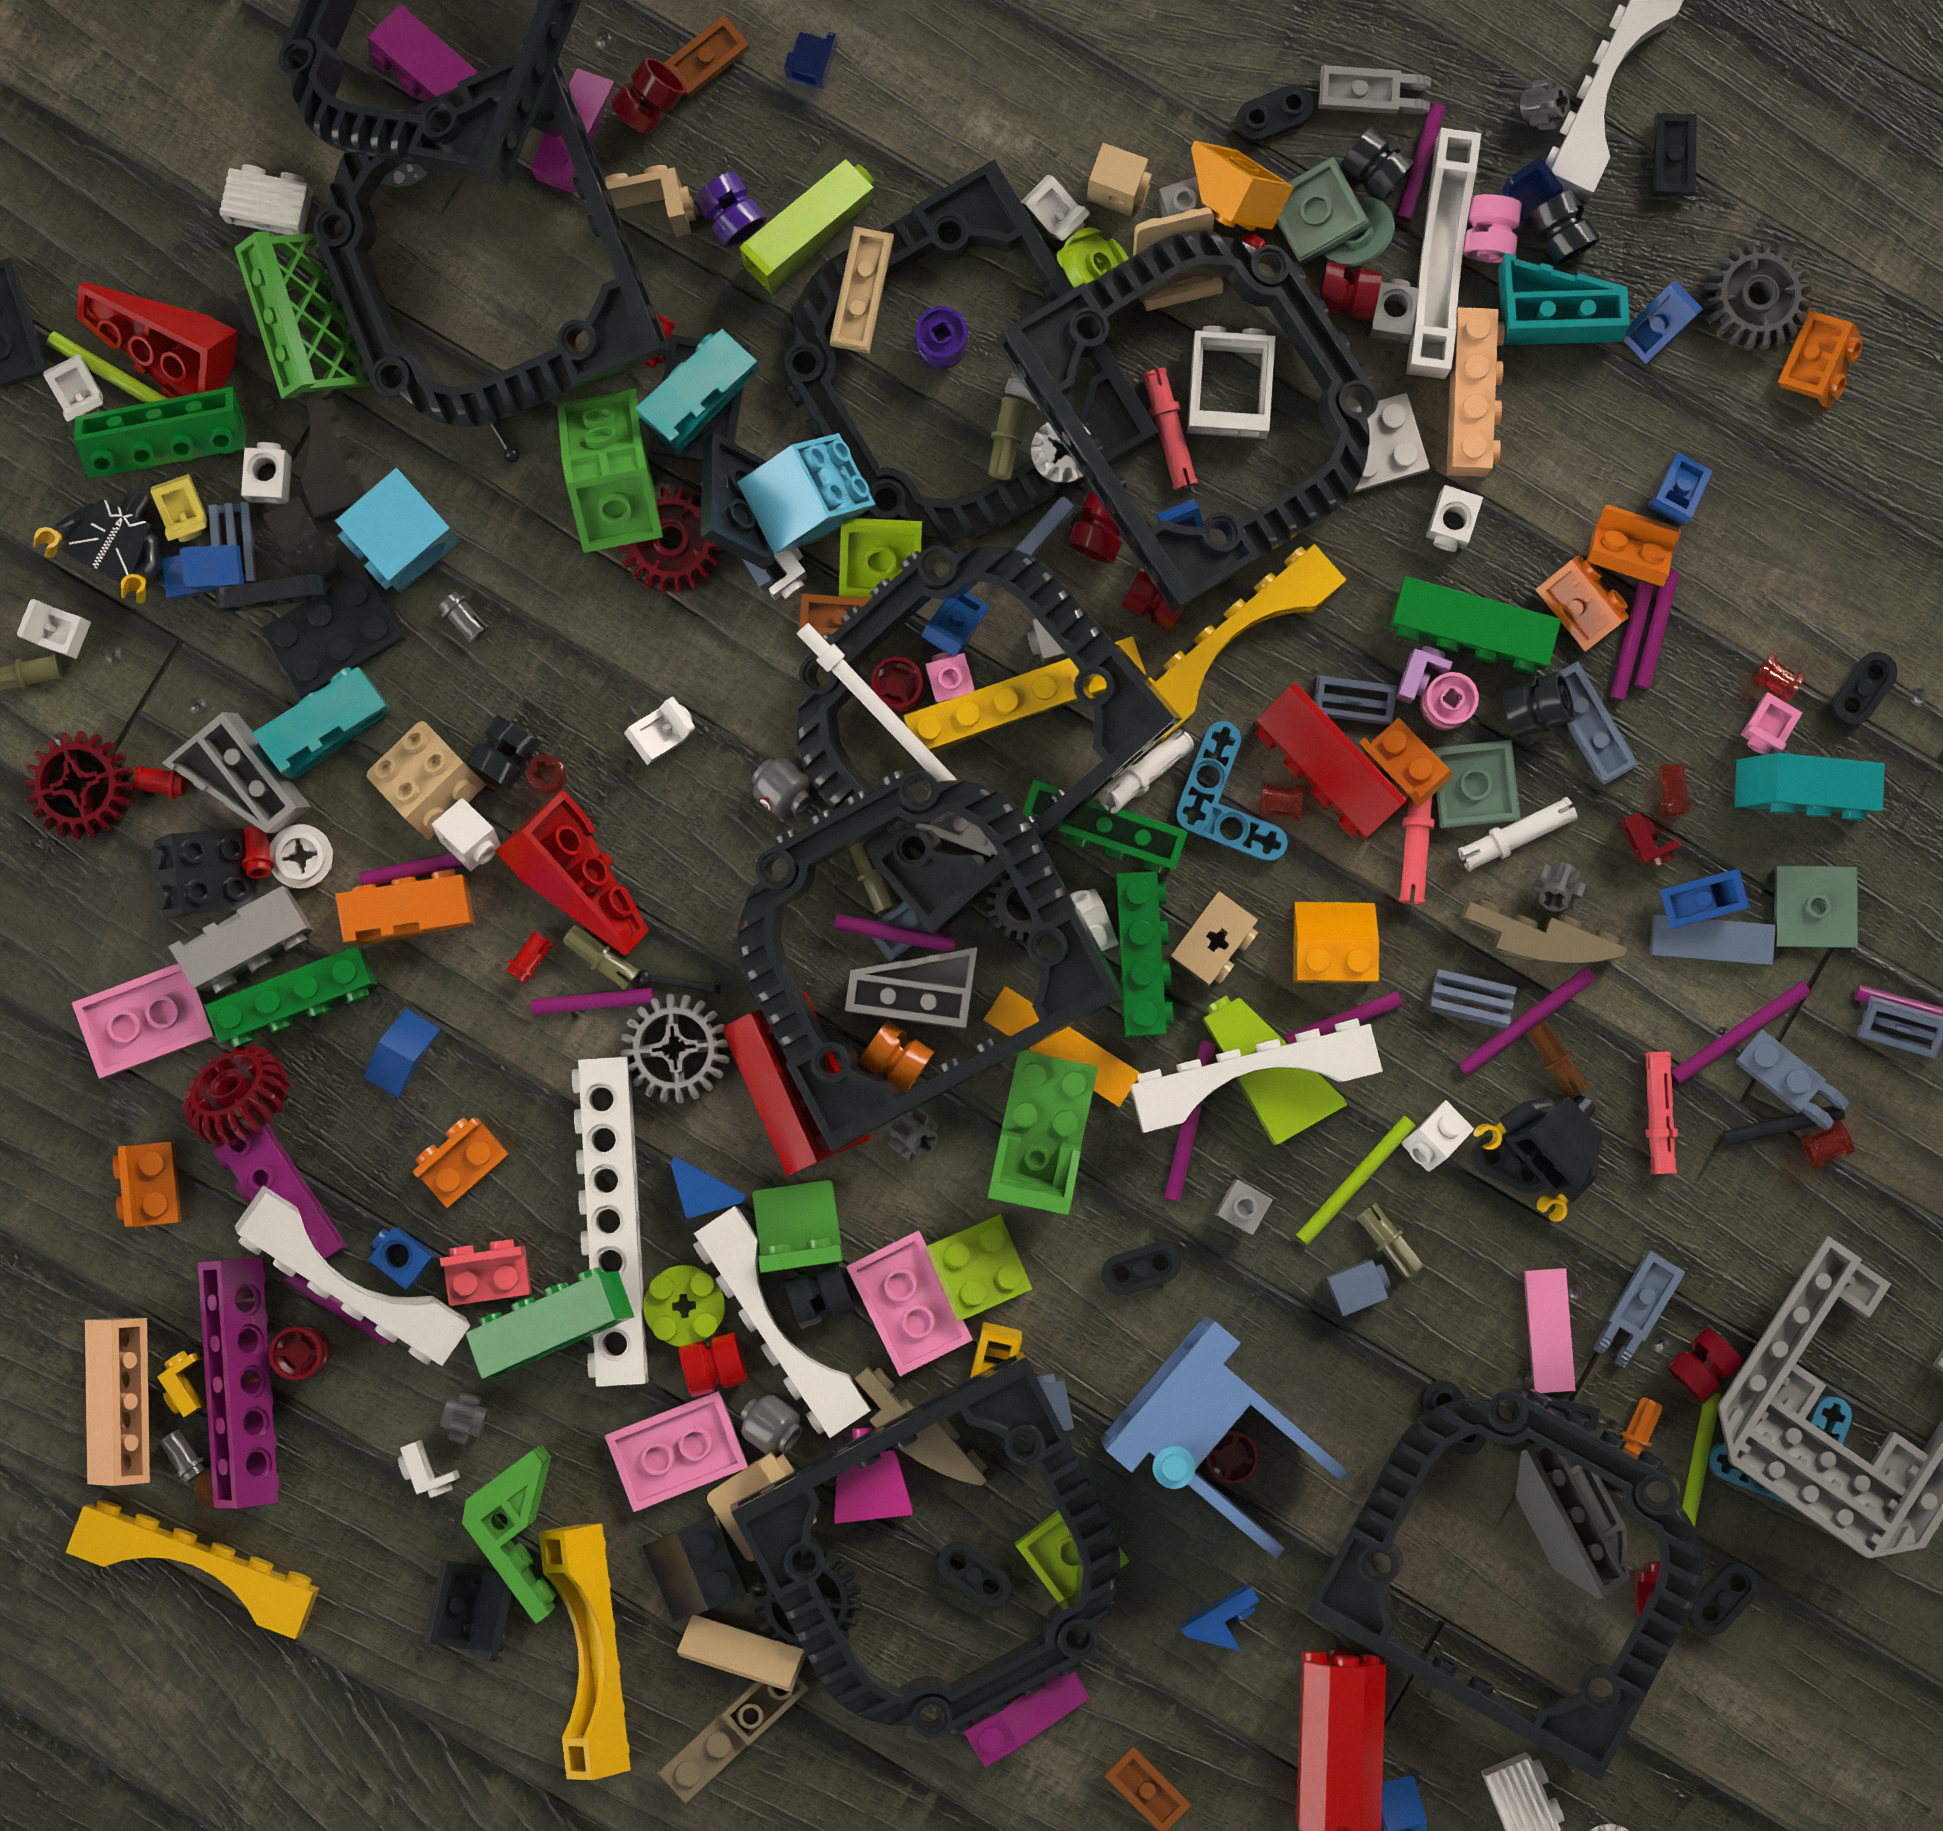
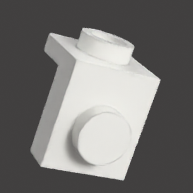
M1047 175L1021 201L1025 210L1050 238L1061 241L1069 239L1076 232L1083 229L1085 225L1083 221L1090 214L1086 207L1077 205L1051 175Z
M80 354L44 371L43 375L60 403L67 422L76 416L100 412L98 406L103 404V394Z
M798 548L774 554V560L786 575L769 588V592L774 600L779 599L781 596L787 600L805 586L802 581L807 578V574L798 562L803 558Z
M31 599L22 618L17 635L41 647L76 659L91 622L82 617L53 608L38 600Z
M670 697L665 700L659 709L629 726L624 734L645 763L649 765L683 744L695 730V726L692 723L688 710L684 706L679 705L674 697Z
M1096 889L1080 890L1072 893L1070 896L1077 909H1080L1101 951L1118 945L1119 943L1107 911Z
M1445 1100L1414 1132L1402 1141V1145L1410 1153L1413 1160L1421 1164L1427 1171H1431L1446 1160L1474 1128Z
M422 1440L400 1448L402 1456L398 1457L400 1470L405 1480H412L416 1494L428 1491L430 1498L452 1490L451 1481L460 1478L458 1470L435 1478Z

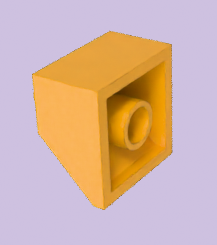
M1194 141L1191 150L1201 201L1204 205L1215 211L1213 214L1214 219L1229 227H1234L1237 223L1250 231H1255L1256 227L1272 230L1294 186L1236 149Z
M1294 902V983L1374 984L1379 981V936L1375 903Z

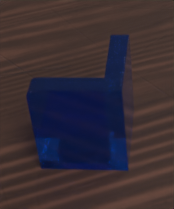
M800 32L793 53L788 52L784 65L786 78L824 89L838 45L837 35L828 32L826 39Z
M1542 156L1510 176L1501 191L1505 196L1519 200L1522 203L1520 218L1523 222L1529 220L1528 216L1532 211L1561 194L1563 186Z

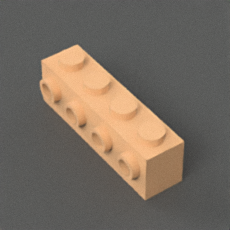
M1458 307L1456 336L1452 368L1450 370L1446 475L1487 477L1493 469V464H1499L1501 446L1500 440H1494V425H1500L1502 402L1495 400L1496 385L1502 384L1503 361H1497V346H1503L1505 323L1498 321L1499 309Z
M147 1318L85 1320L87 1484L118 1486L150 1483Z

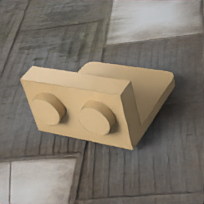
M655 165L644 169V174L628 177L626 173H618L605 177L607 188L610 190L616 209L665 199L668 218L676 237L692 234L689 222L696 220L692 197L689 194L688 186H681L675 167L668 169L666 165Z
M1211 208L1189 209L1180 214L1163 218H1151L1138 224L1135 227L1133 256L1154 243L1178 233L1213 232L1214 215ZM1194 276L1169 285L1143 301L1146 311L1220 294L1223 292V281L1221 277Z
M424 721L418 722L367 772V778L428 841L436 834L432 826L435 820L461 798L467 803L470 802L486 786L482 779Z
M772 1452L765 1454L750 1464L748 1468L741 1470L710 1491L707 1496V1501L744 1558L748 1561H754L755 1558L731 1514L730 1505L792 1473L794 1469L784 1454L779 1457ZM815 1515V1517H814L813 1524H814L815 1522H817V1517H816V1515Z

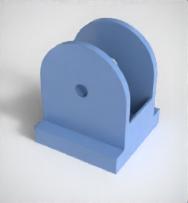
M1204 1315L1100 1440L1105 1450L1131 1473L1149 1452L1156 1456L1160 1450L1168 1446H1180L1186 1449L1195 1461V1474L1188 1485L1275 1558H1278L1285 1548L1197 1472L1196 1468L1249 1405H1251L1339 1481L1342 1482L1349 1472L1224 1365L1225 1361L1241 1343L1216 1321Z

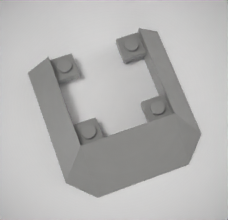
M1826 1236L1717 1405L1729 1463L1865 1558L1925 1548L1943 1520V1418L1923 1450H1920L1897 1433L1890 1432L1870 1464L1805 1419L1825 1389L1826 1384L1801 1368L1796 1362L1837 1299L1862 1317L1870 1318L1891 1283L1860 1263L1862 1261L1860 1257L1831 1237ZM1943 1349L1933 1363V1366L1942 1372Z

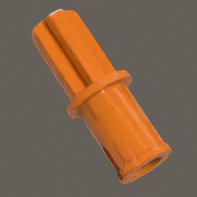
M1642 1397L1626 1432L1622 1430L1620 1433L1624 1435L1623 1439L1627 1441L1624 1446L1625 1448L1638 1455L1641 1450L1646 1449V1446L1651 1448L1652 1444L1649 1443V1440L1662 1413V1405L1648 1398Z

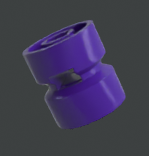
M734 171L722 174L712 180L693 199L703 217L707 221H714L712 230L725 248L733 247L748 239L767 220V217L755 200L746 199L748 190Z
M937 306L928 309L920 316L916 324V348L920 358L927 365L935 369H948L956 366L963 359L967 351L968 328L961 314L950 307Z

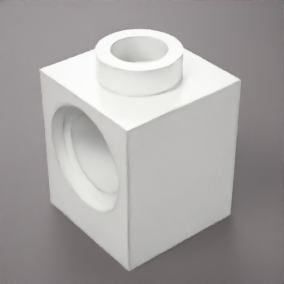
M259 442L257 443V448H245L241 496L248 502L289 505L292 457L285 450H281V445ZM265 464H275L276 473L274 477L268 481H260L258 479L260 468Z
M1444 485L1439 493L1426 537L1433 539V545L1443 550L1455 552L1457 547L1464 549L1469 543L1483 497ZM1447 512L1457 513L1462 518L1463 527L1459 530L1449 529L1444 524L1443 515Z
M463 798L432 823L439 841L470 871L479 864L487 863L495 855V850L500 846L494 828Z

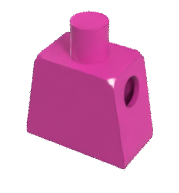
M876 1427L853 1428V1440ZM887 1448L880 1452L881 1459L868 1467L860 1469L857 1464L837 1475L835 1524L913 1514L912 1502L896 1448Z

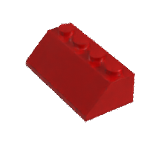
M1296 682L1288 687L1254 722L1253 725L1258 729L1254 733L1256 738L1269 751L1275 747L1285 758L1282 762L1285 769L1295 779L1299 780L1303 777L1313 787L1309 792L1321 807L1327 809L1330 806L1341 817L1337 823L1351 838L1354 839L1358 835L1364 841L1407 801Z
M804 992V995H805V997H806V999H807V1001H808V1003H809V1005H810V1007H811V1009H812V1011H813L815 1017L817 1018V1015H816V1013H815V1011H814V1009H813V1006H812V1004H811V1002H810V1000H809V997H808L807 993ZM761 1009L753 1011L723 1027L724 1036L786 1176L871 1139L870 1135L867 1134L841 1149L830 1150L786 1065L788 1060ZM833 1051L830 1052L827 1056L826 1064L831 1072L837 1074L841 1069Z

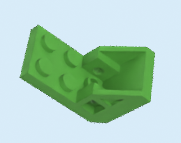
M636 389L557 404L562 464L583 553L663 537L650 467L643 441L641 420L635 409L639 405Z
M1028 1050L1018 1054L988 1198L1069 1215L1081 1154V1144L1098 1065Z
M542 1444L466 1499L462 1521L464 1527L535 1624L556 1608L558 1604L554 1598L558 1596V1593L544 1575L538 1578L530 1567L534 1561L529 1552L521 1543L514 1545L511 1538L537 1518L551 1461V1456ZM499 1513L507 1517V1524H503L498 1517Z

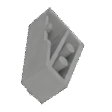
M222 712L162 762L171 770L177 771L192 781L201 790L207 791L225 803V806L266 833L280 832L311 808L291 780L279 772L252 735V730L238 713Z
M281 886L239 908L235 915L216 925L213 922L202 928L203 934L185 945H182L179 940L168 946L193 989L206 992L214 990L216 994H220L238 983L235 978L236 976L248 969L251 973H255L272 963L271 955L283 948L286 952H290L307 941L305 935L313 931V928L288 888Z
M977 947L850 970L845 1012L966 1030Z

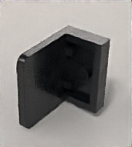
M243 829L171 833L153 841L151 863L154 870H157L159 886L156 889V903L159 910H162L163 920L180 919L194 913L238 910L256 900L253 878L247 876L246 871L242 868V861L246 858Z
M442 1559L424 1640L429 1644L469 1649L484 1660L495 1662L499 1652L503 1651L506 1644L507 1632L504 1628L507 1613L514 1606L516 1596L500 1574L490 1567Z

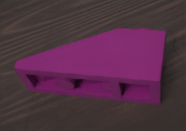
M577 68L569 86L590 141L593 144L615 82ZM544 133L531 167L536 180L574 193L576 188L573 177H576L577 174L562 136L554 138Z
M1075 1672L1066 1676H1060L1058 1673L1045 1680L1046 1685L1036 1693L1024 1696L1021 1693L1008 1700L1009 1705L1002 1711L993 1715H987L985 1712L972 1719L973 1724L964 1730V1733L984 1767L991 1765L1021 1747L1090 1699Z

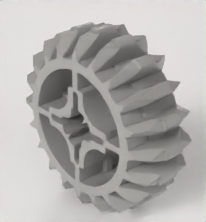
M668 994L666 996L667 1007L662 1008L660 1001L657 998L651 999V1005L655 1012L649 1014L644 1007L640 1006L637 1012L644 1018L643 1022L639 1024L633 1019L627 1021V1025L637 1031L635 1036L622 1034L621 1040L633 1043V1049H624L620 1051L621 1057L634 1058V1063L628 1064V1072L633 1073L636 1070L640 1072V1075L632 1082L635 1087L641 1086L646 1080L650 1083L645 1091L646 1096L652 1097L657 1088H661V1102L666 1103L670 1097V1091H675L676 1102L684 1103V1090L689 1089L691 1097L696 1100L700 1098L696 1087L698 1084L701 1083L708 1091L714 1088L712 1083L706 1079L710 1073L720 1079L723 1077L724 1073L714 1068L716 1061L721 1063L729 1062V1057L718 1054V1048H727L729 1045L727 1040L717 1041L716 1035L723 1033L725 1025L720 1024L713 1028L710 1025L718 1016L716 1011L713 1010L703 1017L701 1013L705 1009V1002L700 1000L696 1003L694 1009L691 1010L689 1009L691 1003L690 996L683 995L681 1005L676 1006L674 995ZM678 1015L695 1020L704 1030L707 1039L687 1040L682 1034ZM666 1017L667 1025H665L666 1033L664 1038L659 1043L643 1046L649 1029L657 1021ZM673 1028L675 1037L680 1038L678 1043L682 1044L685 1042L687 1046H696L679 1053V1059H677L678 1069L676 1061L671 1060L672 1054L666 1055L663 1051L655 1052L656 1049H665V1046L672 1044V1038H674ZM708 1052L707 1059L701 1070L692 1078L684 1080L686 1060L693 1054ZM644 1058H664L668 1062L672 1074V1083L657 1078L648 1069Z

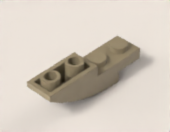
M1478 899L1477 904L1472 902L1466 904L1459 919L1496 934L1491 950L1531 962L1553 965L1590 964L1625 956L1627 951L1626 947L1618 945V937L1601 930H1596L1595 935L1581 930L1582 923L1568 916L1559 915L1558 919L1550 918L1546 920L1541 931L1536 929L1538 922L1518 914L1515 915L1514 919L1499 914L1501 907L1482 899Z
M867 1366L855 1377V1380L881 1408L869 1420L876 1428L915 1408L906 1398L901 1403L890 1391L895 1385L880 1368L873 1372ZM946 1418L940 1423L937 1422L916 1433L918 1439L900 1449L921 1464L959 1481L982 1486L987 1481V1477L983 1473L988 1468L987 1465L973 1449L965 1453L958 1445L956 1440L961 1436Z
M797 1677L792 1692L754 1681L686 1743V1746L657 1772L658 1775L686 1804L809 1688L799 1677Z

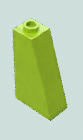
M845 159L739 247L744 267L772 295L874 198V187L871 185L874 182L872 176L860 164L853 167Z
M1226 995L1206 1007L1209 1015L1202 1018V1021L1221 1053L1240 1049L1242 1057L1257 1053L1256 1044L1275 1039L1280 1040L1281 1046L1288 1045L1240 997L1231 1002ZM1272 1067L1254 1070L1235 1077L1273 1145H1278L1347 1105L1345 1099L1316 1072L1299 1068Z

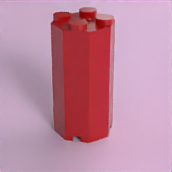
M1329 1648L1328 1656L1327 1652L1302 1651L1296 1825H1298L1299 1830L1381 1831L1386 1665L1385 1658L1377 1653H1361L1360 1657L1353 1656V1650L1347 1648Z

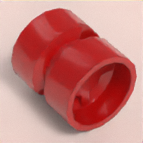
M735 1332L712 1338L710 1346H706L700 1341L679 1347L684 1376L692 1398L714 1392L716 1384L719 1383L725 1388L748 1383L744 1359Z

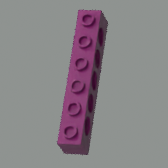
M262 1257L198 1262L214 1508L237 1509L279 1503V1477L276 1472L275 1458L277 1440L273 1428L272 1413L274 1397L271 1392L269 1367L271 1364L268 1355L267 1339L268 1314L265 1309L264 1294L266 1277L263 1270Z

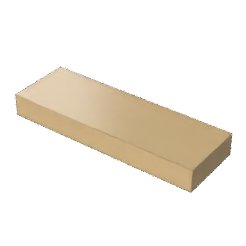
M854 226L831 333L830 346L867 354L870 353L894 234Z
M696 1615L691 1616L677 1650L680 1657L789 1692L793 1690L806 1657L804 1649Z

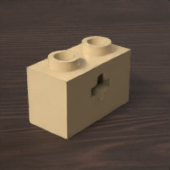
M1102 143L1089 178L1086 201L1131 217L1135 205L1143 207L1150 188L1149 183L1152 174L1146 172L1148 159Z
M1218 891L1169 959L1207 987L1213 980L1221 984L1234 966L1229 961L1230 957L1237 948L1244 952L1258 934L1253 929L1258 919ZM1220 931L1226 935L1222 941L1226 945V949L1217 948L1213 952L1207 948L1211 941L1206 936L1208 933L1214 936Z

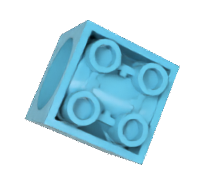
M839 433L790 445L737 482L774 554L821 541L841 528V518H856L876 505L866 481L861 477L851 457L850 450L843 442Z
M397 467L335 520L343 529L337 535L359 560L365 556L370 560L364 565L365 568L386 590L393 586L400 594L460 542L451 528Z

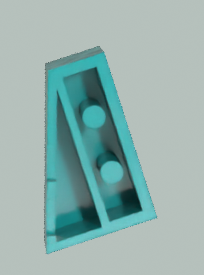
M1504 252L1498 268L1501 322L1505 323L1503 345L1622 342L1630 326L1627 287L1579 273L1577 276L1554 270L1551 265L1544 263L1536 265L1516 259V255Z
M723 329L715 335L709 333L696 347V352L685 363H680L661 385L635 407L641 423L676 456L687 447L759 371L757 361Z
M350 667L343 669L330 680L331 684L318 692L314 691L308 694L296 706L252 733L280 773L294 781L392 711L368 676L359 667L353 670Z
M1773 753L1736 760L1735 808L1771 809V813L1795 814L1796 811H1806V816L1831 817V813H1842L1843 820H1866L1867 813L1883 811L1885 763L1787 753Z

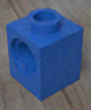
M392 1227L389 1232L383 1229L373 1240L369 1248L374 1252L368 1258V1261L407 1290L414 1287L437 1256L400 1227ZM396 1244H402L409 1252V1259L403 1267L395 1266L390 1260V1250Z

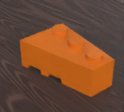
M455 869L431 873L432 879L416 881L415 877H406L392 880V885L376 887V884L354 887L350 892L336 893L335 897L343 942L353 946H364L475 925L467 877L462 874L456 875Z

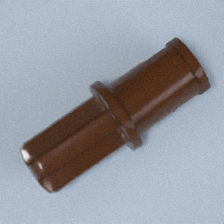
M1540 1022L1527 1031V1037L1545 1062L1544 1070H1550L1566 1094V1097L1572 1099L1577 1096V1091L1569 1080H1573L1581 1093L1590 1086L1570 1058L1573 1054L1571 1050L1566 1051L1547 1022Z

